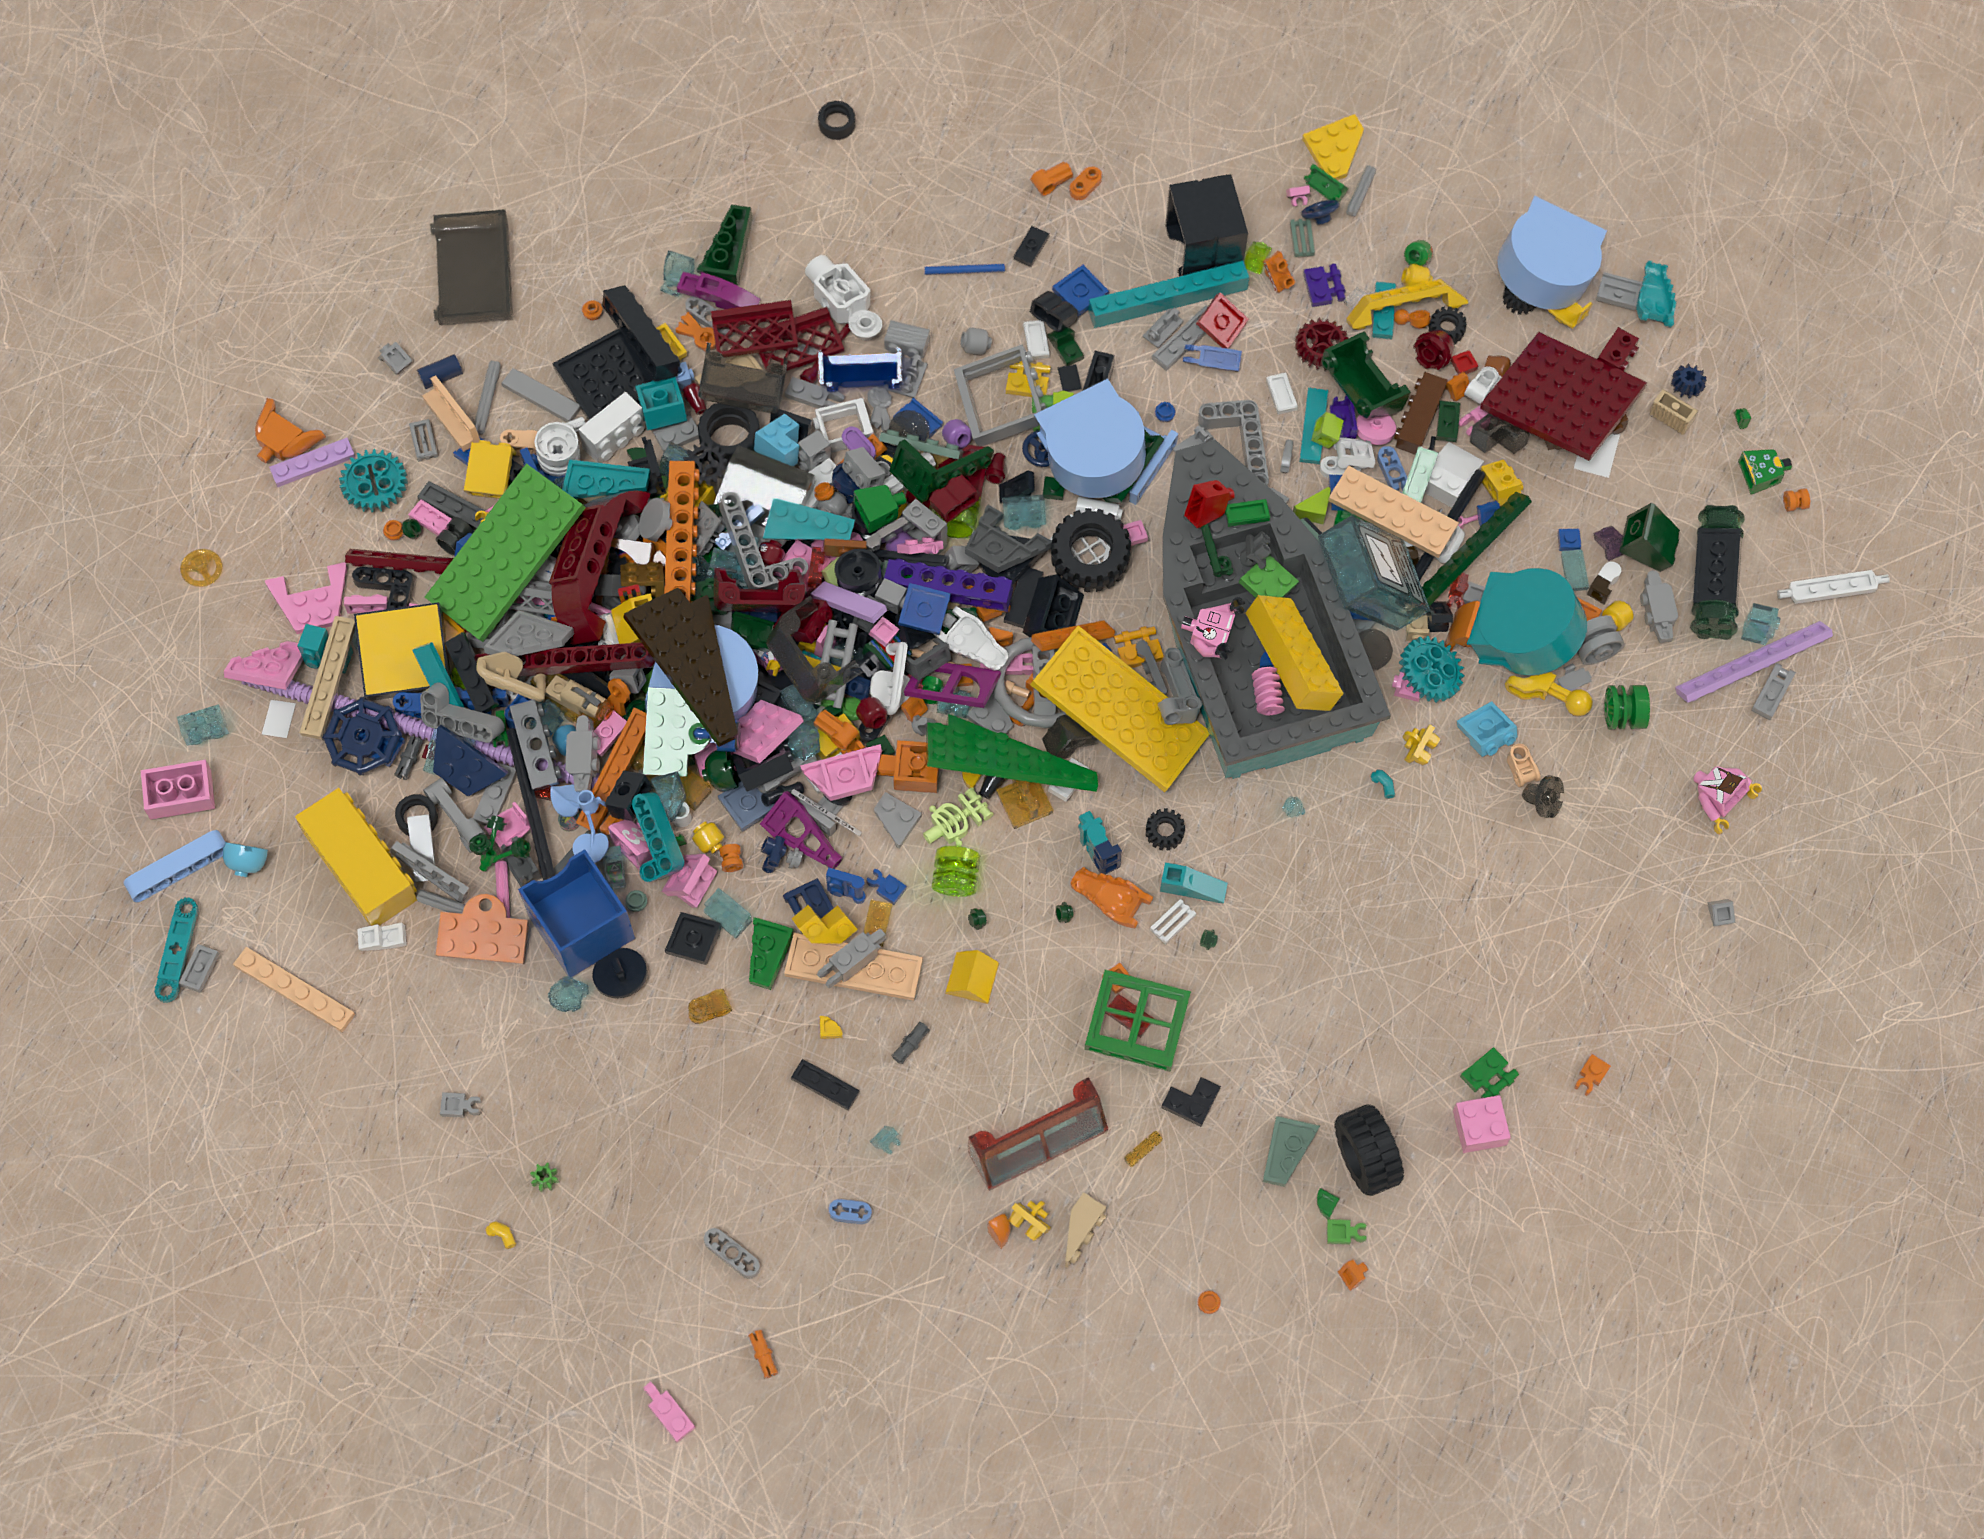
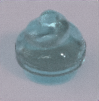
M1289 796L1282 807V811L1285 812L1286 816L1292 818L1305 814L1300 798Z

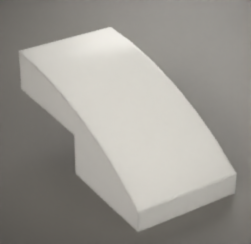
M403 923L384 927L377 924L357 929L360 951L407 946L406 929Z

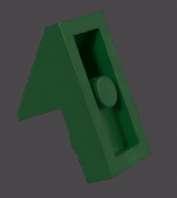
M1066 328L1062 332L1053 331L1047 334L1048 339L1065 366L1084 359V354L1075 341L1074 330Z

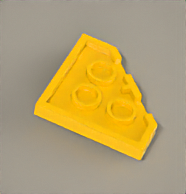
M1353 114L1303 134L1302 140L1318 167L1336 180H1341L1347 177L1364 128L1357 116Z

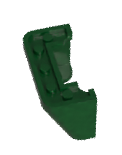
M1365 331L1325 349L1321 361L1322 366L1328 370L1356 407L1359 415L1371 418L1396 414L1404 409L1411 391L1406 385L1400 387L1398 383L1391 385L1371 359L1373 351L1367 348L1366 342L1370 338Z

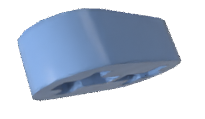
M836 1199L829 1206V1215L837 1222L861 1225L868 1223L872 1217L871 1208L865 1202ZM840 1205L842 1210L849 1212H841L840 1215H836V1211H833V1209H837ZM860 1208H864L865 1213L868 1214L863 1215V1218H859L858 1214L852 1213V1211L859 1212Z

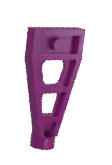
M788 791L781 795L760 823L774 838L775 836L783 837L785 839L784 844L794 849L795 847L799 848V851H802L803 854L829 868L835 869L843 860V857L833 849L804 805ZM794 817H798L805 827L804 833L799 838L786 831L787 825ZM810 834H813L820 842V847L817 851H813L804 844V841Z

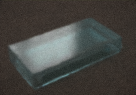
M1583 550L1562 551L1561 559L1565 579L1574 591L1588 590L1589 584Z

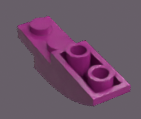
M683 271L677 285L678 293L715 302L716 307L722 309L757 305L760 303V298L749 291L706 273H701L698 276Z

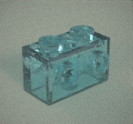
M1043 495L1002 498L1005 528L1016 530L1020 529L1021 526L1039 528L1041 525H1046Z
M219 704L177 716L181 735L187 746L198 745L205 740L219 739L225 734H229L225 716Z

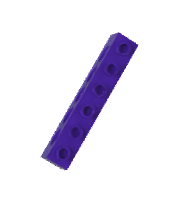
M889 559L884 576L885 579L907 588V590L909 583L950 593L949 602L1008 612L1013 592L1012 580L1006 577H990L984 573L973 574L961 569L956 571L949 570L943 566L932 567L920 562L915 564L908 563L902 559ZM905 575H912L910 578H903ZM927 578L933 579V580L930 581V582H925V581H924V580L927 579ZM946 582H953L952 585H944ZM968 585L974 586V587L971 588V589H966V588H965V587L968 586ZM987 589H993V590H994V591L991 592V593L985 592Z

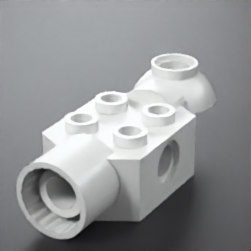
M820 255L811 260L805 269V275L814 284V298L823 308L827 306L830 316L837 323H849L852 333L861 340L866 341L875 337L882 328V320L876 313L867 311L870 306V289L847 263L834 265L826 255Z

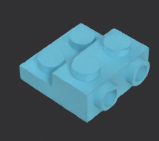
M1492 701L1457 720V727L1469 738L1470 745L1482 757L1487 754L1489 756L1494 755L1498 748L1505 744L1507 746L1512 745L1518 737L1517 726Z

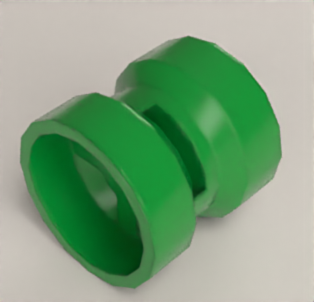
M925 676L922 681V690L939 692L942 690L944 682L937 677ZM923 699L926 704L935 705L939 703V701Z

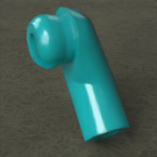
M1377 769L1376 772H1372L1371 780L1374 783L1380 782L1383 785L1384 797L1387 799L1394 798L1393 779L1383 770Z

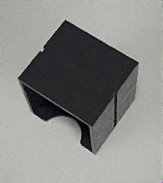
M1232 174L1204 178L1202 181L1193 180L1169 185L1165 228L1170 240L1178 241L1185 246L1183 264L1178 268L1179 277L1240 261L1244 262L1248 230Z

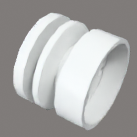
M560 422L548 423L537 432L534 443L539 466L551 476H565L569 459L580 461L581 456L577 433L569 425Z

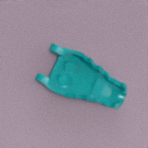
M1648 260L1645 263V275L1637 298L1636 310L1638 317L1643 321H1646L1648 318L1663 322L1667 327H1672L1674 325L1676 301L1675 293L1672 292L1673 284H1671V279L1667 278L1668 275L1666 274L1668 265L1653 263V261Z

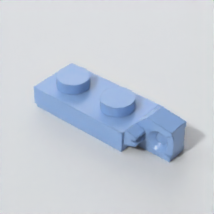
M759 504L756 507L752 505L745 511L750 527L765 513V510ZM736 520L735 522H733V525L738 527L741 526L742 523L741 521ZM720 533L719 537L715 540V543L723 551L732 544L728 533Z

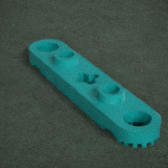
M189 897L181 898L175 904L174 914L166 939L154 990L158 1000L163 1003L172 1002L178 996L179 981L183 975L198 915V905ZM184 905H192L190 913H181V908ZM179 945L182 950L174 954L171 949ZM164 987H172L170 995L165 997L161 995V990Z

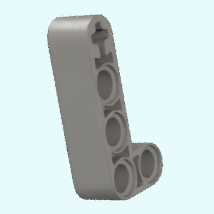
M442 683L433 684L421 694L422 721L430 728L437 729L442 724L456 735L486 743L491 742L504 731L503 721L496 716L449 704V692Z

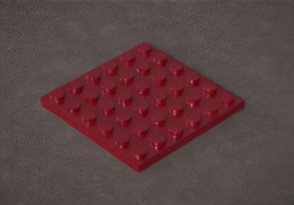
M1538 332L1482 401L1480 409L1590 461L1644 391L1647 382L1618 368L1604 364L1601 360H1597V358Z

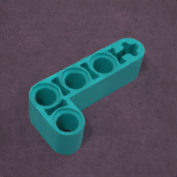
M649 792L636 795L632 800V806L653 858L641 865L639 873L645 882L661 880L682 870L684 858L658 794Z

